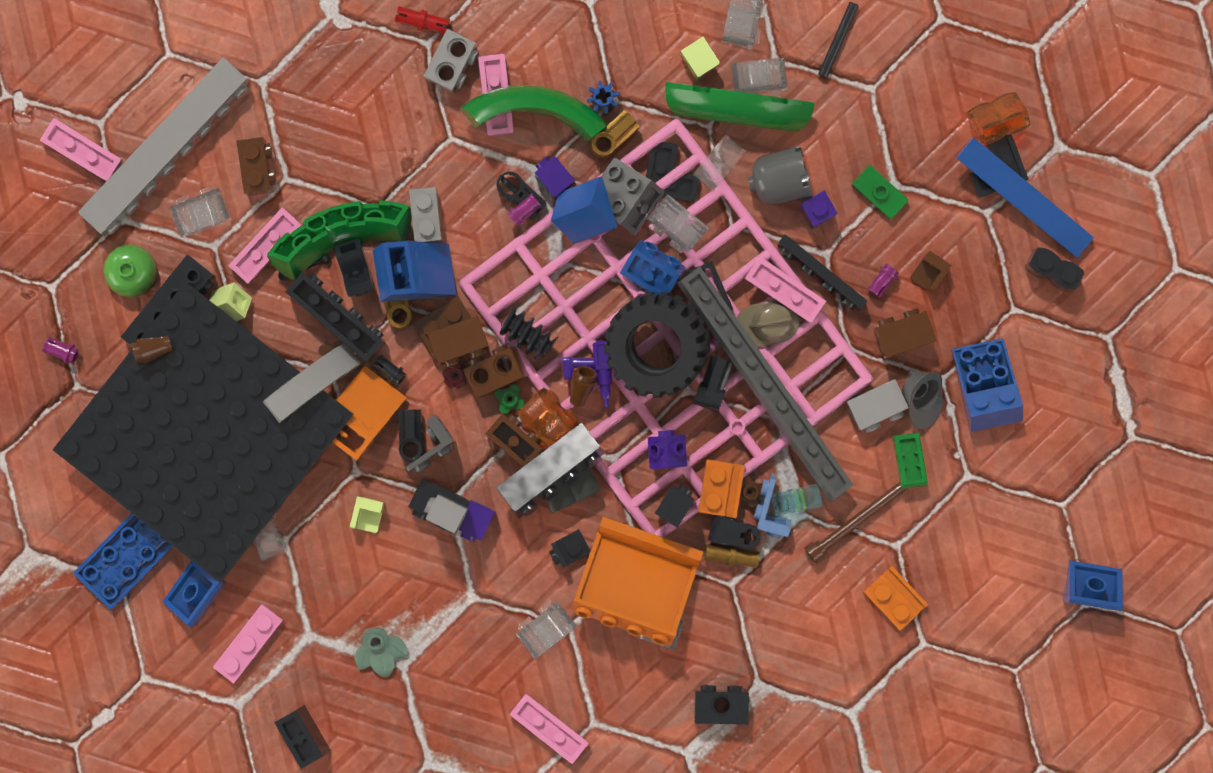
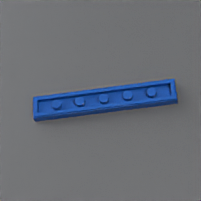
M974 137L967 142L955 157L1076 258L1093 240L1094 237Z

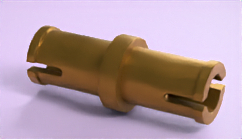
M706 544L704 560L727 563V566L730 567L741 565L757 568L760 552L736 549V546L733 545L729 548Z

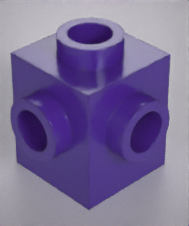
M674 430L658 431V436L647 437L650 469L687 467L685 434L674 435Z

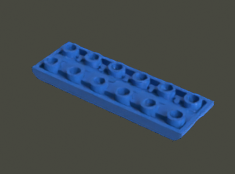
M131 513L73 574L112 610L174 546Z

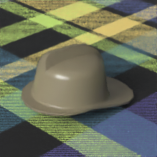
M777 300L745 307L737 317V320L756 346L787 341L796 334L799 327V316Z

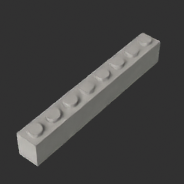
M223 57L78 213L100 234L106 236L109 233L112 235L121 226L120 220L126 213L131 215L140 205L138 203L139 199L144 194L146 196L150 195L158 186L156 181L162 175L165 177L169 175L176 166L174 162L180 156L185 157L193 149L194 145L192 143L198 136L203 138L211 130L212 126L210 124L216 117L222 118L230 109L228 104L234 98L239 99L248 90L246 85L249 81Z

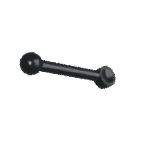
M328 254L323 255L307 269L319 264H328L331 260ZM278 273L280 280L286 281L288 279L282 273Z

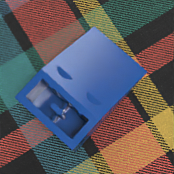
M387 242L380 244L373 250L380 302L457 295L448 243Z
M1001 338L952 349L970 431L974 432L1023 421V403L1004 339Z

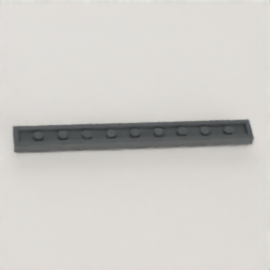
M702 268L695 269L677 282L688 300L696 307L697 313L699 315L702 314L705 319L704 323L827 498L833 501L853 486L851 480Z

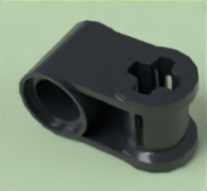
M713 515L708 540L724 545L750 549L758 544L760 533L756 526L725 516ZM747 529H751L752 535L756 536V539L750 540L749 544L744 543V538L740 537L741 532L746 533Z

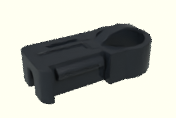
M508 171L498 177L496 181L497 191L510 202L515 200L514 204L518 206L532 193L542 205L529 219H535L539 212L546 207V201L527 185L517 173ZM507 174L515 176L520 184L519 189L504 176ZM500 180L515 194L504 193L499 185Z

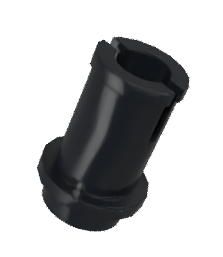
M382 354L377 357V362H374L371 368L387 378L390 385L398 386L406 376V373L403 372L404 368H398Z

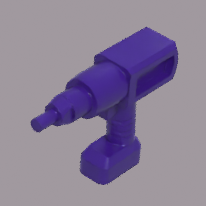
M600 340L592 344L594 358L562 357L564 380L572 379V373L579 366H587L596 371L597 385H600V394L602 399H604V407H609L612 368H609L606 362L609 355L604 353V345L607 341Z

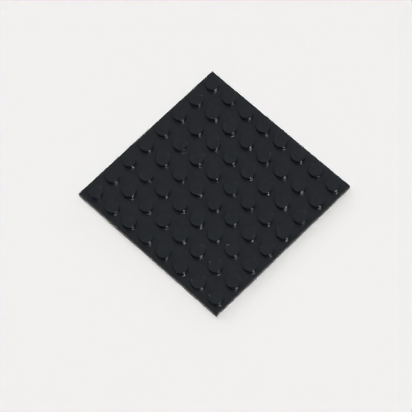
M185 282L140 338L169 336L173 351L144 365V363H136L133 351L131 350L52 450L221 583L354 414L323 390L279 423L263 401L298 375L300 371Z

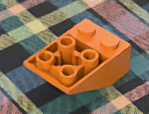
M364 366L336 399L354 415L332 442L353 459L359 461L407 397L368 367Z

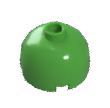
M130 244L113 250L105 260L103 270L106 283L112 291L121 296L132 298L148 292L156 282L158 272L156 261L149 251L138 245Z

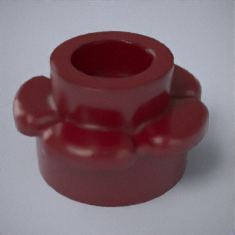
M462 364L445 368L442 374L445 378L444 383L450 388H462L466 384L467 379L463 371L465 367L463 368ZM454 373L458 374L457 378L453 377Z

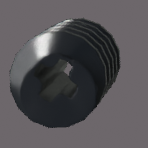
M516 305L501 324L500 335L503 336L510 332L508 341L513 342L518 338L517 348L520 349L527 345L525 354L529 355L535 351L533 360L537 362L547 355L559 337L551 341L552 331L549 330L542 334L543 325L540 324L534 328L533 323L535 319L532 317L525 321L526 312L523 311L517 315L518 306Z

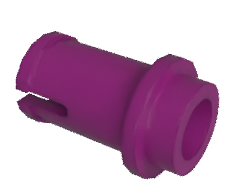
M531 193L514 209L511 207V211L507 215L517 226L521 223L524 225V221L541 208L542 205Z
M887 263L884 267H880V273L867 288L879 298L882 297L892 281L898 279L896 276L899 272Z
M48 337L43 346V353L58 357L65 364L69 362L73 364L77 359L79 349L75 348L74 344L67 345L52 337Z

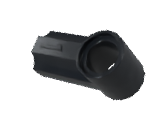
M711 355L703 382L701 381L693 404L719 412L726 391L724 388L733 362Z
M415 409L398 410L399 454L405 461L412 463L423 456L424 452L422 412ZM409 443H415L418 446V453L414 457H407L404 454V448Z

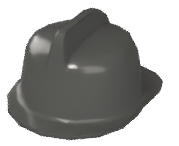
M910 370L908 379L903 385L902 394L909 405L911 423L916 428L925 429L935 423L942 410V377L937 372L925 373Z

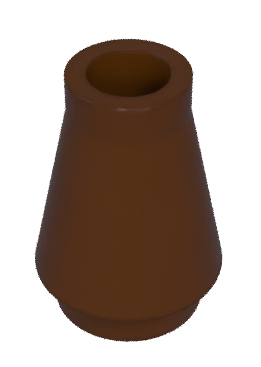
M169 336L137 339V342L131 343L137 364L144 363L145 365L173 351Z
M579 366L572 373L569 402L573 406L583 407L597 384V373L594 369L587 366Z

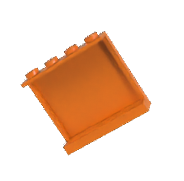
M602 517L570 610L574 611L579 617L586 619L591 617L599 620L607 627L625 629L630 635H642L651 638L656 644L672 645L703 551Z

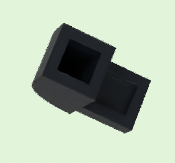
M360 238L334 245L348 297L354 295L361 296L373 290L374 282Z

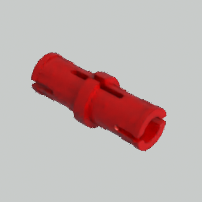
M398 6L397 12L407 15V17L395 16L396 23L417 27L419 31L426 29L443 35L447 28L438 26V24L445 26L450 24L449 18L430 15L425 10L418 12L402 6Z

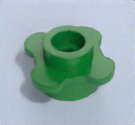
M512 384L510 388L496 390L495 397L499 400V410L501 413L507 414L512 409L517 408L520 410L524 407L525 402L520 397V387L518 385ZM509 396L512 397L510 402L507 400Z

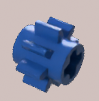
M600 80L598 88L589 87L593 97L588 98L587 103L594 102V112L601 108L604 109L605 114H608V107L613 106L617 108L618 104L613 101V98L618 97L619 92H612V82L608 86H603ZM604 91L605 95L611 96L607 98V103L602 104L601 100H596L599 97V92Z

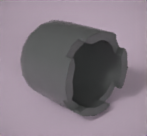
M801 145L763 155L754 162L752 176L748 177L750 191L756 192L763 203L776 205L813 197L808 170L804 168V154Z

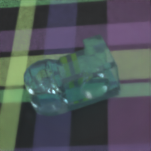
M818 483L772 494L771 496L775 515L824 506Z

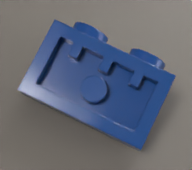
M640 240L627 259L620 274L649 292L659 294L662 291L669 292L670 294L686 267L676 257L659 251L655 244Z

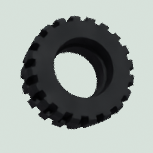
M661 291L659 294L649 292L641 297L637 296L612 318L610 321L611 325L605 334L607 343L604 345V353L609 355V358L606 360L608 367H613L616 371L613 376L617 381L622 379L626 382L624 386L629 391L633 388L639 390L638 395L644 397L648 394H652L653 398H661L665 394L671 396L677 394L679 390H684L700 374L708 360L706 357L710 352V343H708L707 339L710 337L709 329L704 328L703 323L705 319L702 314L698 316L695 313L696 307L691 302L687 305L682 302L683 297L679 295L671 297L669 292ZM659 321L675 331L681 343V354L673 365L667 368L653 367L640 358L634 346V334L643 323Z

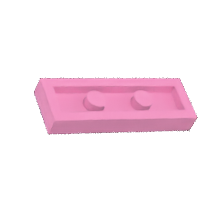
M505 54L478 57L482 93L507 87L508 78ZM507 113L486 122L488 137L514 134L512 113Z
M53 118L40 139L41 142L105 181L117 171L123 161Z
M282 207L228 266L246 283L250 284L270 262L267 253L285 233L289 232L291 234L302 225Z
M762 257L758 258L745 277L747 281L809 323L813 322L826 302Z
M261 604L213 668L232 683H235L279 627L283 619L267 606Z
M527 693L510 713L514 719L571 764L574 763L589 744L587 740Z

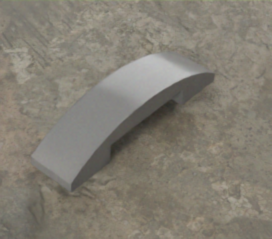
M343 343L304 369L265 399L263 403L280 423L361 363L347 345Z

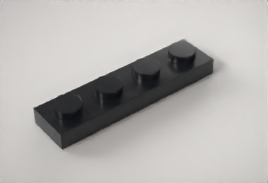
M786 234L777 243L781 247L779 252L790 261L794 258L801 263L799 268L809 277L817 276L822 280L820 285L832 294L835 291L843 297L840 301L853 311L854 308L861 310L868 302Z

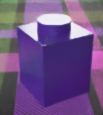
M547 156L535 166L538 169L535 172V176L554 199L562 191L569 189L575 184V179L556 156L552 159H549Z
M825 190L800 204V208L812 229L838 214Z
M471 500L467 507L469 510L459 530L462 531L461 537L475 543L476 539H483L496 511Z

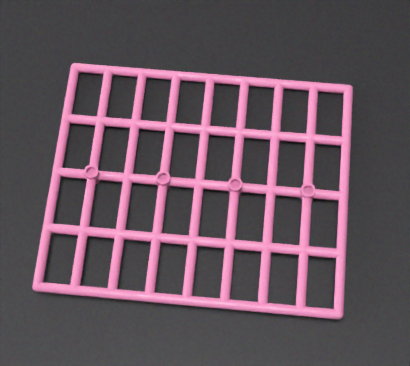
M672 120L620 160L632 168L631 165L676 132L692 153V156L655 184L664 190L696 165L700 164L716 185V188L673 220H671L659 202L652 211L663 227L646 239L645 242L648 241L657 245L670 235L687 257L681 263L686 267L681 276L693 267L696 268L703 265L704 262L702 260L747 227L764 251L722 282L725 291H729L745 279L759 257L766 261L771 259L779 270L803 285L680 120ZM721 196H724L740 219L695 252L679 228ZM551 211L462 278L459 285L503 345L506 344L508 348L517 347L518 338L513 342H509L508 333L503 336L500 335L501 323L496 316L539 283L543 286L557 307L533 324V327L535 328L542 324L543 331L564 315L581 339L538 371L535 370L519 348L517 350L529 374L527 377L570 432L577 426L567 412L574 407L569 402L570 397L560 403L544 382V379L563 365L562 357L573 358L586 347L593 353L592 344L597 342L596 340L606 333V330L611 325L610 321L619 312L618 310L593 330L589 331L572 308L616 275L634 298L637 296L641 297L645 293H649V291H642L635 282L620 274L632 251L618 260L602 238L607 232L575 243L542 268L525 244L553 224L550 221L553 211ZM591 244H594L610 267L568 299H565L549 276ZM517 252L534 275L489 308L472 284L513 253ZM708 268L705 269L707 277L721 295L712 273ZM728 296L733 307L731 311L737 318L740 310ZM769 296L763 302L774 301L775 299ZM822 309L812 323L806 320L802 321L796 334L791 339L772 344L768 348L766 345L756 346L812 426L873 381L872 375ZM652 321L658 331L635 347L636 352L641 357L665 339L678 357L681 354V343L673 333L674 330L659 321ZM819 323L836 346L791 379L774 356ZM716 338L708 342L710 343V352L707 356L721 346ZM843 354L860 378L815 411L798 387ZM612 367V380L629 402L590 430L589 433L596 440L636 410L653 433L649 437L658 436V431L676 430L704 409V407L691 404L661 427L644 405L645 402L653 397L652 394L644 397L637 395L633 389L631 391L624 387L626 382L622 379L617 381L613 376L616 371ZM702 370L695 378L698 384L701 381L703 382L705 376ZM738 370L727 379L724 388L725 392L744 379ZM596 384L591 393L597 390L600 385ZM722 400L719 412L727 421L729 427L688 456L687 467L672 468L634 498L630 497L615 475L648 451V438L609 467L601 458L595 465V468L643 531L664 538L677 527L667 522L655 530L639 509V506L682 474H684L701 498L703 482L692 467L734 435H737L754 457L744 464V478L789 445V442L783 435L762 451L747 432L745 427L766 412L761 403L738 419L726 402ZM700 498L693 502L679 526L698 513Z

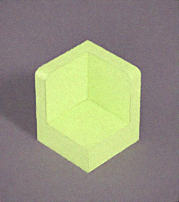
M704 37L681 50L680 55L697 81L702 78V75L719 65V60Z
M233 282L213 290L209 300L235 321H239L246 317L252 297Z
M357 496L350 528L377 533L385 502Z

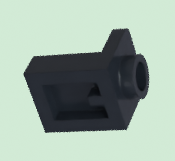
M578 529L551 544L553 549L549 553L556 565L561 563L564 568L588 555L591 550Z

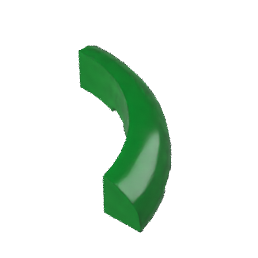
M666 82L665 98L668 107L678 116L790 132L799 131L807 125L812 117L815 106L814 102Z
M516 85L494 89L471 99L459 108L476 129L493 118L507 113L522 111L547 114L558 118L573 128L586 142L607 126L596 112L578 99L551 88L533 85Z
M381 200L379 204H362L361 201L330 207L303 220V225L295 229L291 234L289 232L285 233L267 253V257L280 273L295 281L316 260L335 250L334 245L360 238L361 242L405 241L411 227V208L409 205Z

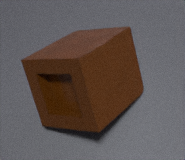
M928 251L910 276V279L932 293L952 265L933 252Z

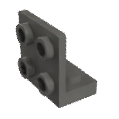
M613 158L601 177H603L615 221L636 236L665 191L619 159Z
M434 415L426 420L429 426L425 429L434 442L439 440L441 443L406 467L409 472L415 470L416 473H420L431 465L429 461L436 455L442 458L453 450L451 445L456 441L438 415Z

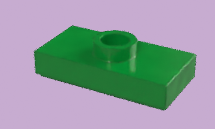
M871 165L852 183L856 190L890 220L909 200Z
M920 433L893 436L901 489L927 486L928 480Z

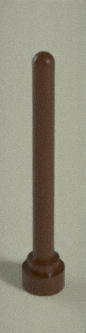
M898 482L821 542L819 540L815 543L813 541L804 547L805 551L817 565L825 559L824 555L828 553L827 550L908 488L901 489L900 482Z

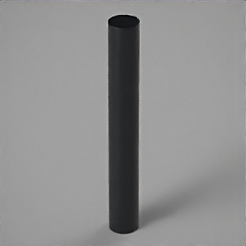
M849 2L818 72V75L828 78L858 10L859 5Z

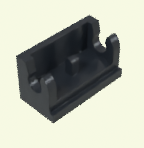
M305 705L274 722L301 769L331 751Z

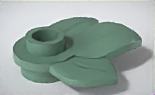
M372 627L366 630L362 636V645L355 653L356 665L359 670L371 666L378 675L387 678L393 672L394 659L407 657L408 649L403 640L398 636L387 635L386 631L382 628ZM372 638H379L380 643L373 645L371 643Z

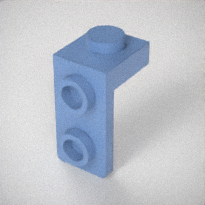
M771 473L769 480L764 479L760 495H764L762 505L757 504L753 519L758 520L757 529L767 531V535L775 538L788 537L791 520L767 514L776 482V474Z

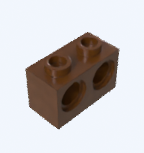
M505 344L492 350L493 356L487 359L481 356L469 361L470 366L463 369L476 399L529 376L516 346L508 348ZM505 357L509 358L512 362V368L509 372L505 371L501 365ZM481 368L488 372L489 377L485 383L480 381L478 377V372Z

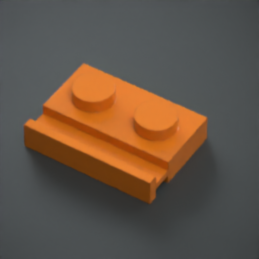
M707 459L698 512L737 518L745 465Z
M890 566L863 591L899 631L928 606L923 598L893 566Z

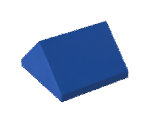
M603 177L595 178L562 191L557 197L550 221L573 243H579L618 228Z
M191 561L162 602L187 626L194 627L227 582L223 580L220 583L195 562Z
M1070 561L1063 601L1122 611V569Z

